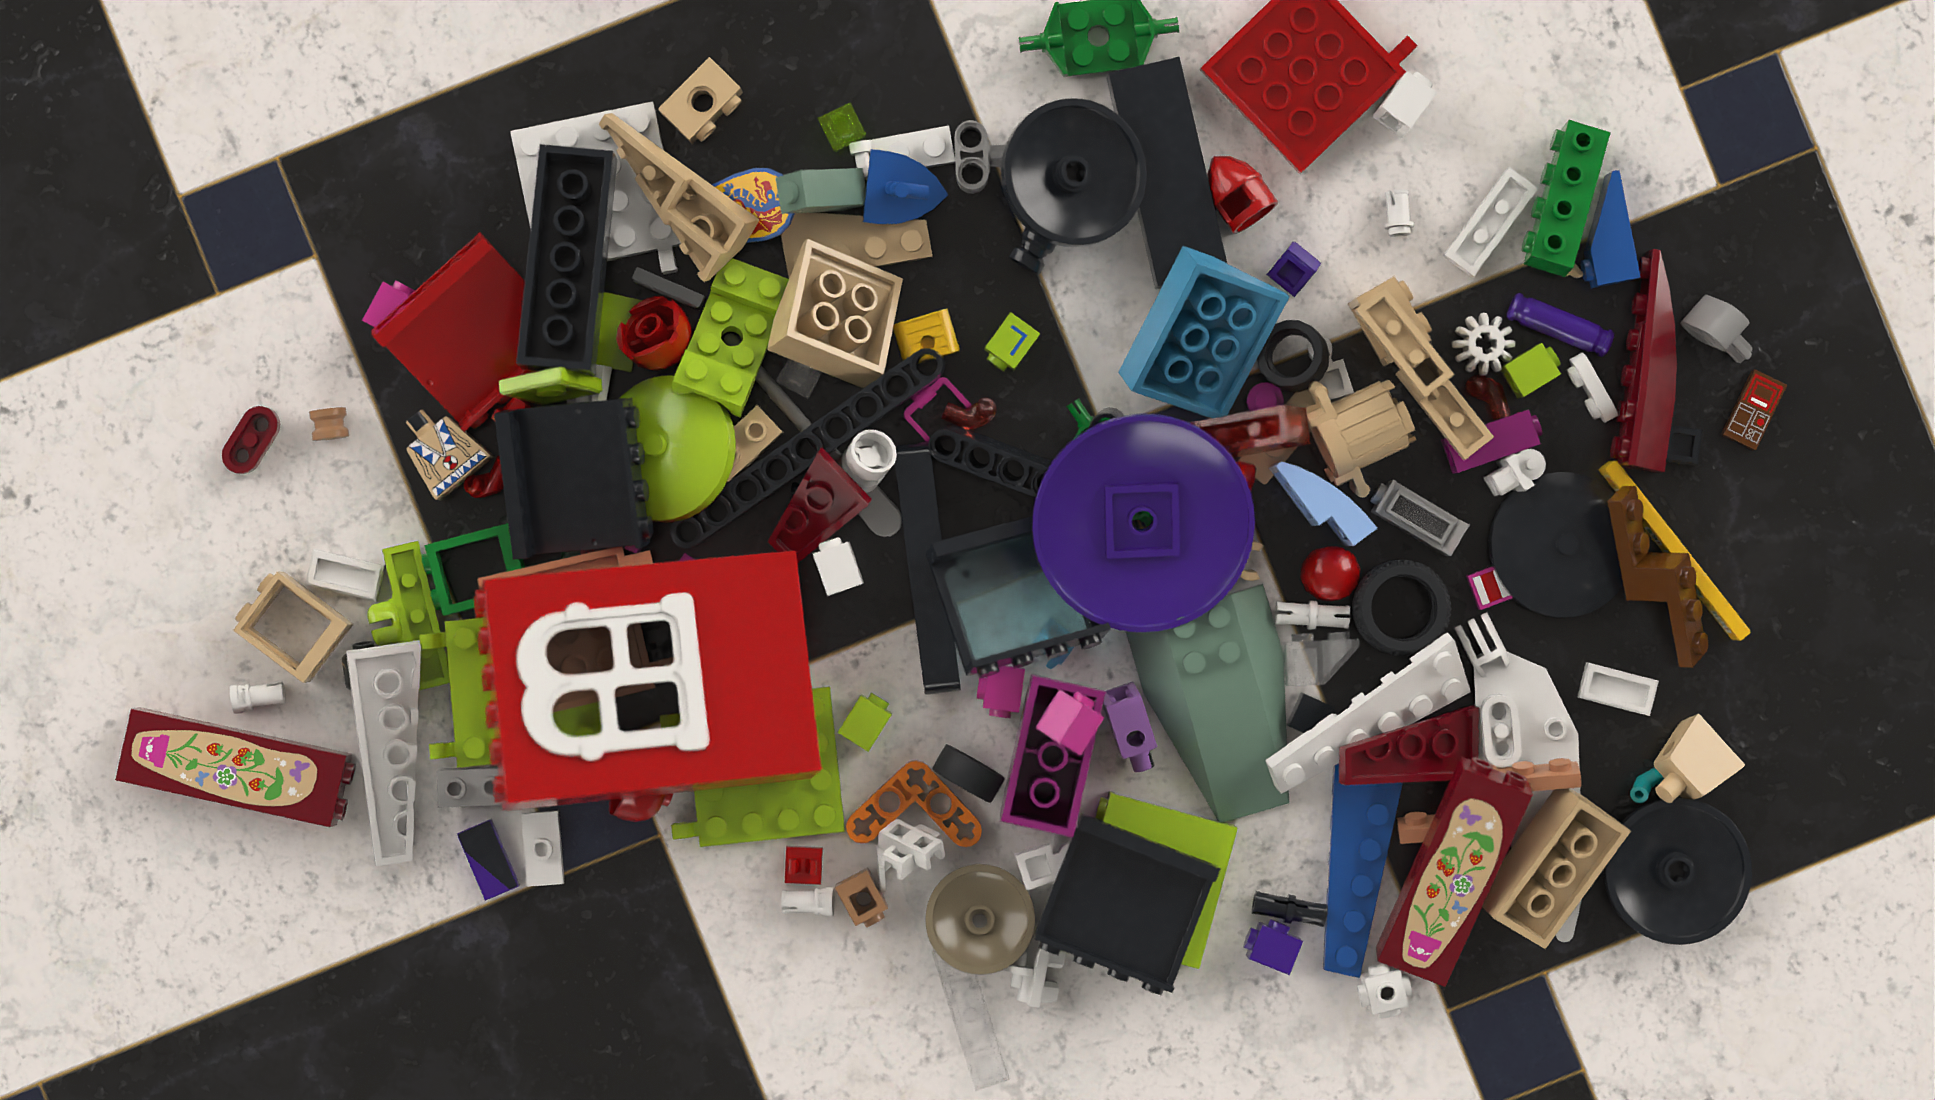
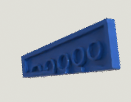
M1339 763L1333 766L1331 836L1328 858L1329 874L1326 897L1328 911L1325 922L1323 969L1360 978L1403 783L1343 785L1339 783Z

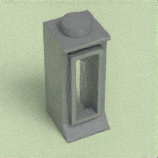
M1395 480L1388 481L1387 485L1380 483L1370 502L1375 504L1371 510L1373 514L1444 556H1451L1470 525L1417 495Z

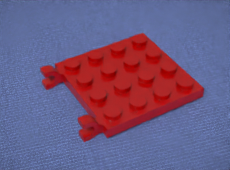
M1270 0L1200 68V71L1288 163L1301 174L1406 73L1399 64L1418 45L1407 35L1388 53L1338 0Z

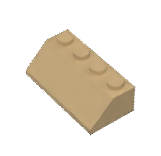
M1573 789L1553 790L1504 858L1482 907L1497 921L1546 949L1631 831Z

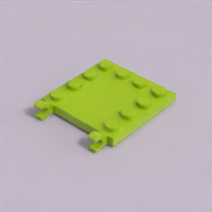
M478 618L444 621L445 632L421 634L420 645L421 649L447 647L455 742L429 744L430 759L456 757L457 768L490 765L489 743H491V739H495L494 728L487 729L485 706H487L488 701H491L490 691L483 692L481 670L483 669V664H487L486 654H479L477 636L480 633L479 628L483 627V620ZM600 702L552 713L554 725L561 733L567 736L599 735L602 731Z

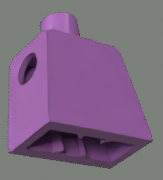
M1134 682L1106 690L1103 707L1122 758L1130 759L1134 772H1143L1154 767V762L1150 750L1155 749L1157 744L1141 694ZM1137 730L1135 735L1128 736L1130 732Z

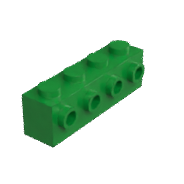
M1568 120L1561 130H1555L1549 148L1555 151L1552 163H1546L1540 179V184L1545 185L1542 197L1537 196L1531 211V218L1536 219L1533 231H1527L1522 243L1521 251L1526 253L1524 265L1564 277L1574 268L1611 132L1572 120Z

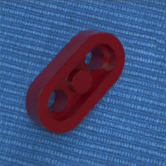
M263 406L252 407L245 412L222 450V461L228 470L238 474H247L258 467L280 431V419L276 412ZM261 418H265L268 422V428L263 432H260L256 426ZM241 449L247 450L249 454L248 460L244 463H241L237 458V454Z

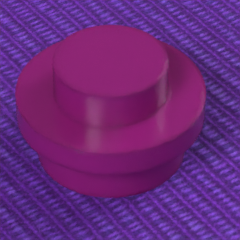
M1271 383L1257 384L1250 390L1247 396V406L1250 412L1261 419H1269L1276 416L1281 411L1284 403L1281 390Z

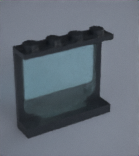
M1033 516L934 542L926 552L966 677L977 673L979 678L989 677L1000 672L999 667L1012 664L1014 669L1032 664L1035 657L1045 654L1048 659L1057 658L1068 653L1067 648L1078 645L1081 646V649H1089L1101 644L1102 638L1111 630L1109 622L1100 625L1078 613L1051 586L1037 557L1032 528Z

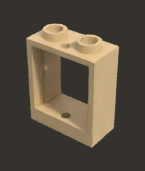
M276 572L275 575L269 573L257 588V591L261 594L253 604L246 603L235 617V620L239 623L233 631L302 683L310 682L354 624L287 573ZM284 587L331 621L301 663L253 628Z

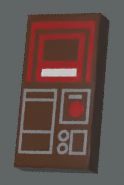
M1753 369L1721 435L1755 451L1783 396L1787 384Z

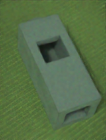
M863 168L800 170L775 178L781 214L845 211L863 206L865 203L866 185Z

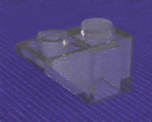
M1349 632L1328 633V640H1313V633L1291 634V641L1283 642L1285 685H1325L1360 647L1359 639H1350Z

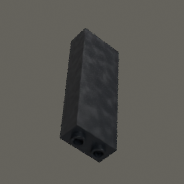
M1180 57L1108 73L1106 79L1114 112L1124 119L1135 133L1146 161V187L1137 213L1155 290L1162 288L1183 246L1227 263Z

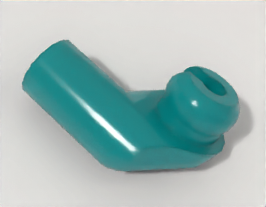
M1655 767L1636 778L1630 791L1633 801L1638 803L1645 802L1652 788L1655 785H1659L1664 779Z

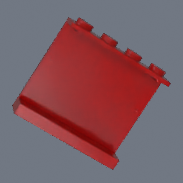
M481 232L371 330L373 338L382 347H387L451 414L463 432L470 426L473 429L479 427L488 418L489 414L487 411L497 402L502 405L511 398L500 393L499 380L539 372L522 370L516 364L525 280Z

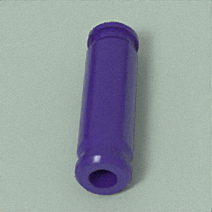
M1522 293L1515 294L1506 315L1510 321L1514 319L1521 325L1584 351L1595 352L1599 357H1604L1607 354L1614 338L1613 330H1605L1596 323L1537 299L1526 298Z

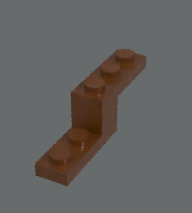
M1622 486L1608 500V506L1626 600L1667 602L1679 667L1693 668L1707 652L1708 636L1703 631L1701 621L1702 604L1697 599L1695 588L1696 571L1691 566L1689 553L1648 552L1650 541L1648 534L1644 530L1642 520L1643 504L1638 499L1636 486Z

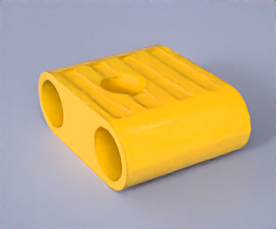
M948 309L909 319L893 326L903 361L921 349H933L942 356L960 351ZM932 355L922 356L918 364L936 358Z

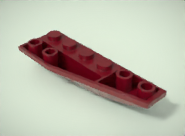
M1652 249L1645 253V257H1640L1638 263L1641 276L1639 279H1642L1640 293H1635L1632 301L1631 311L1632 314L1636 315L1634 329H1630L1627 336L1626 349L1630 350L1631 354L1629 365L1625 364L1622 370L1621 386L1626 388L1624 401L1620 400L1616 409L1618 413L1616 422H1620L1618 437H1613L1610 457L1615 458V461H1618L1622 468L1662 473L1665 471L1675 404L1677 356L1675 323L1667 275L1661 250Z

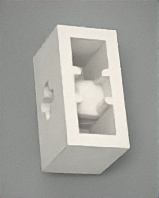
M1407 71L1397 81L1372 117L1399 137H1402L1412 128L1437 94L1431 88L1433 83L1418 72L1412 75Z
M838 537L818 544L820 552L814 553L813 556L827 596L864 584L850 542L842 544L841 539Z

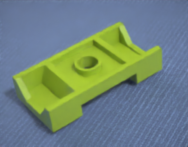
M733 258L716 273L710 295L687 350L685 349L672 381L671 392L678 395L692 392L721 402L733 415L741 417L767 352L774 317L789 279ZM726 332H735L740 335L742 342L737 346H728L722 341L721 337Z

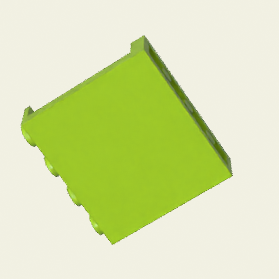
M1109 791L1107 799L1101 797L1095 815L1096 819L1210 862L1221 869L1216 883H1212L1181 965L1199 969L1238 828L1232 824L1213 821Z

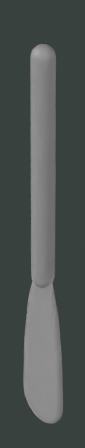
M732 333L725 335L723 340L728 346H737L741 343L737 336ZM761 365L755 381L800 432L812 425ZM806 438V440L817 451L816 443L812 439ZM835 450L830 456L838 462L842 453ZM877 486L873 491L867 493L872 500L858 514L876 535L882 537L892 536L901 528L902 514L890 498Z

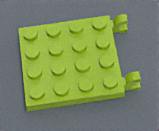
M830 686L812 688L821 772L811 779L694 791L697 821L673 823L671 825L672 839L699 836L700 847L845 832ZM680 713L661 715V729L679 726L681 723Z

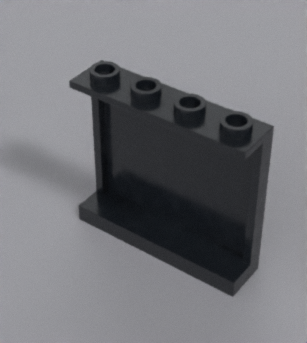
M1081 813L1074 836L1070 840L1035 930L1034 940L1040 942L1038 946L1040 949L1049 953L1059 955L1060 951L1063 950L1073 954V961L1085 967L1093 969L1096 963L1109 968L1107 974L1121 981L1128 982L1129 977L1143 982L1141 988L1152 993L1162 995L1164 990L1173 993V984L1212 883H1216L1221 869L1215 864Z

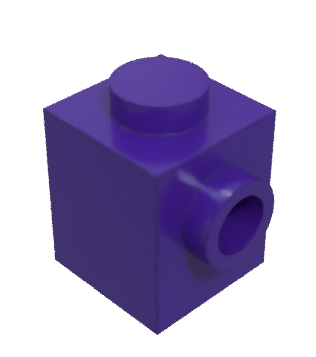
M1270 919L1268 925L1259 922L1256 929L1252 927L1249 929L1243 948L1248 949L1246 953L1248 959L1290 975L1303 941L1289 933L1291 927Z

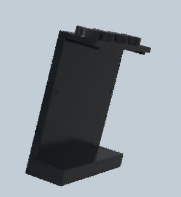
M632 398L508 409L494 414L513 560L527 559L535 554L635 545V549H639L650 543V538L653 535L652 518L647 516L645 502L649 499V487L645 479L642 480L641 465L644 464L645 455L642 443H638L636 428L640 426V414L638 408L633 406Z

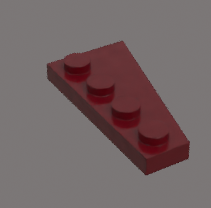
M1471 705L1340 746L1339 783L1343 785L1451 780L1461 757L1469 760L1479 758V707Z

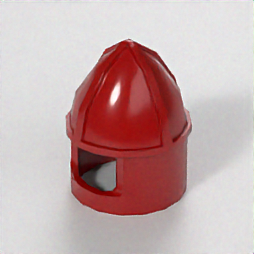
M1214 156L1211 159L1207 174L1214 207L1233 234L1249 228L1276 207L1278 201L1263 181L1261 173L1257 172L1248 163L1231 156Z

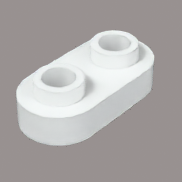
M1582 352L1569 359L1571 367L1566 369L1576 388L1580 386L1584 388L1589 397L1584 403L1593 419L1601 418L1606 423L1618 416L1612 400L1585 354Z
M1493 694L1483 701L1480 708L1483 752L1490 763L1497 767L1506 768L1519 760L1522 751L1518 707L1510 697L1503 694ZM1497 705L1505 708V715L1501 719H1495L1492 716V710ZM1499 742H1506L1508 744V752L1504 755H1498L1495 751V746Z

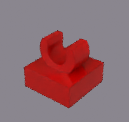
M786 846L784 883L821 885L823 847Z

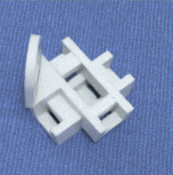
M897 818L879 832L878 845H876L880 893L886 892L885 871L890 867L897 869V878L902 880L919 866L929 870L931 868V857L936 856L943 859L945 852L941 833L922 824L914 827Z

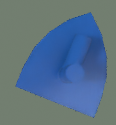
M870 149L863 222L900 224L914 220L933 210L948 196L938 178L923 164L906 155Z

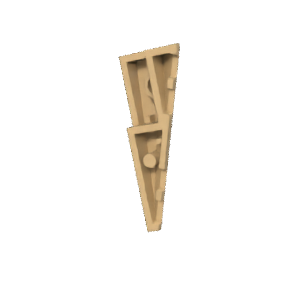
M613 113L604 114L599 123L600 127L608 131L618 146L617 153L621 159L627 160L637 175L634 179L663 223L670 225L681 242L679 247L682 252L689 255L700 271L697 273L699 278L704 282L709 281L743 249L760 220Z

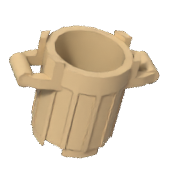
M1390 380L1381 383L1378 381L1331 403L1328 396V389L1319 381H1312L1308 386V390L1312 394L1315 404L1300 410L1302 419L1307 417L1314 440L1328 466L1324 471L1330 482L1334 481L1335 486L1338 487L1349 481L1350 489L1362 498L1369 494L1370 488L1365 483L1360 469L1409 447L1410 443L1417 440L1410 433L1415 431V428L1404 402L1398 403L1396 398H1392L1389 392L1395 388Z

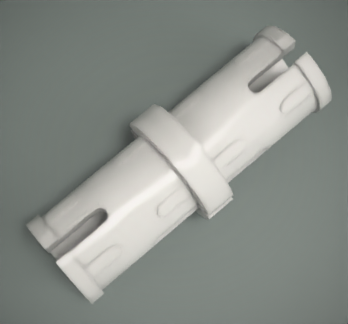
M1276 601L1275 612H1287L1290 615H1275V625H1307V629H1316V626L1349 628L1350 618H1336L1334 616L1350 615L1349 605H1318L1317 601H1309L1308 604Z

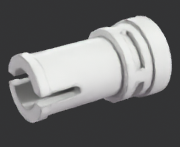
M283 681L250 686V684H245L244 686L238 684L230 685V700L233 713L239 714L246 710L252 711L254 707L280 703L286 704Z
M834 887L822 888V890L815 888L814 891L782 890V914L814 913L815 915L834 916Z

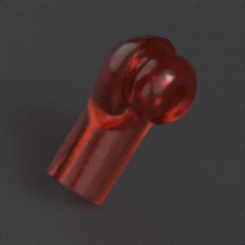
M1474 375L1467 381V393L1472 397L1489 403L1493 420L1511 415L1501 383L1484 375Z
M987 397L979 399L978 403L967 409L948 402L941 419L968 430H975L992 421L996 415V404Z

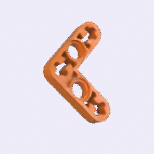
M918 760L908 762L851 814L846 825L847 833L852 840L857 843H868L876 838L883 828L893 822L916 801L958 846H973L979 841L982 834L981 823L977 817L926 763ZM910 768H913L915 771L922 768L926 772L922 778L928 786L931 785L933 780L939 785L929 791L924 800L918 796V794L924 792L921 786L917 783L910 786L907 783L910 777L907 771ZM891 791L898 795L900 805L897 810L886 812L881 809L879 797L884 792ZM939 793L949 796L952 803L949 811L944 814L935 813L930 807L932 797ZM872 804L877 814L885 818L886 821L880 824L876 818L869 826L872 832L868 836L863 832L859 835L855 834L854 830L857 825L854 820L858 817L862 821L867 819L872 812L866 808ZM958 807L964 812L959 814L958 818L964 824H968L971 821L975 825L972 829L974 837L971 839L966 836L961 839L958 838L956 834L959 832V828L953 821L949 827L942 822L952 817Z

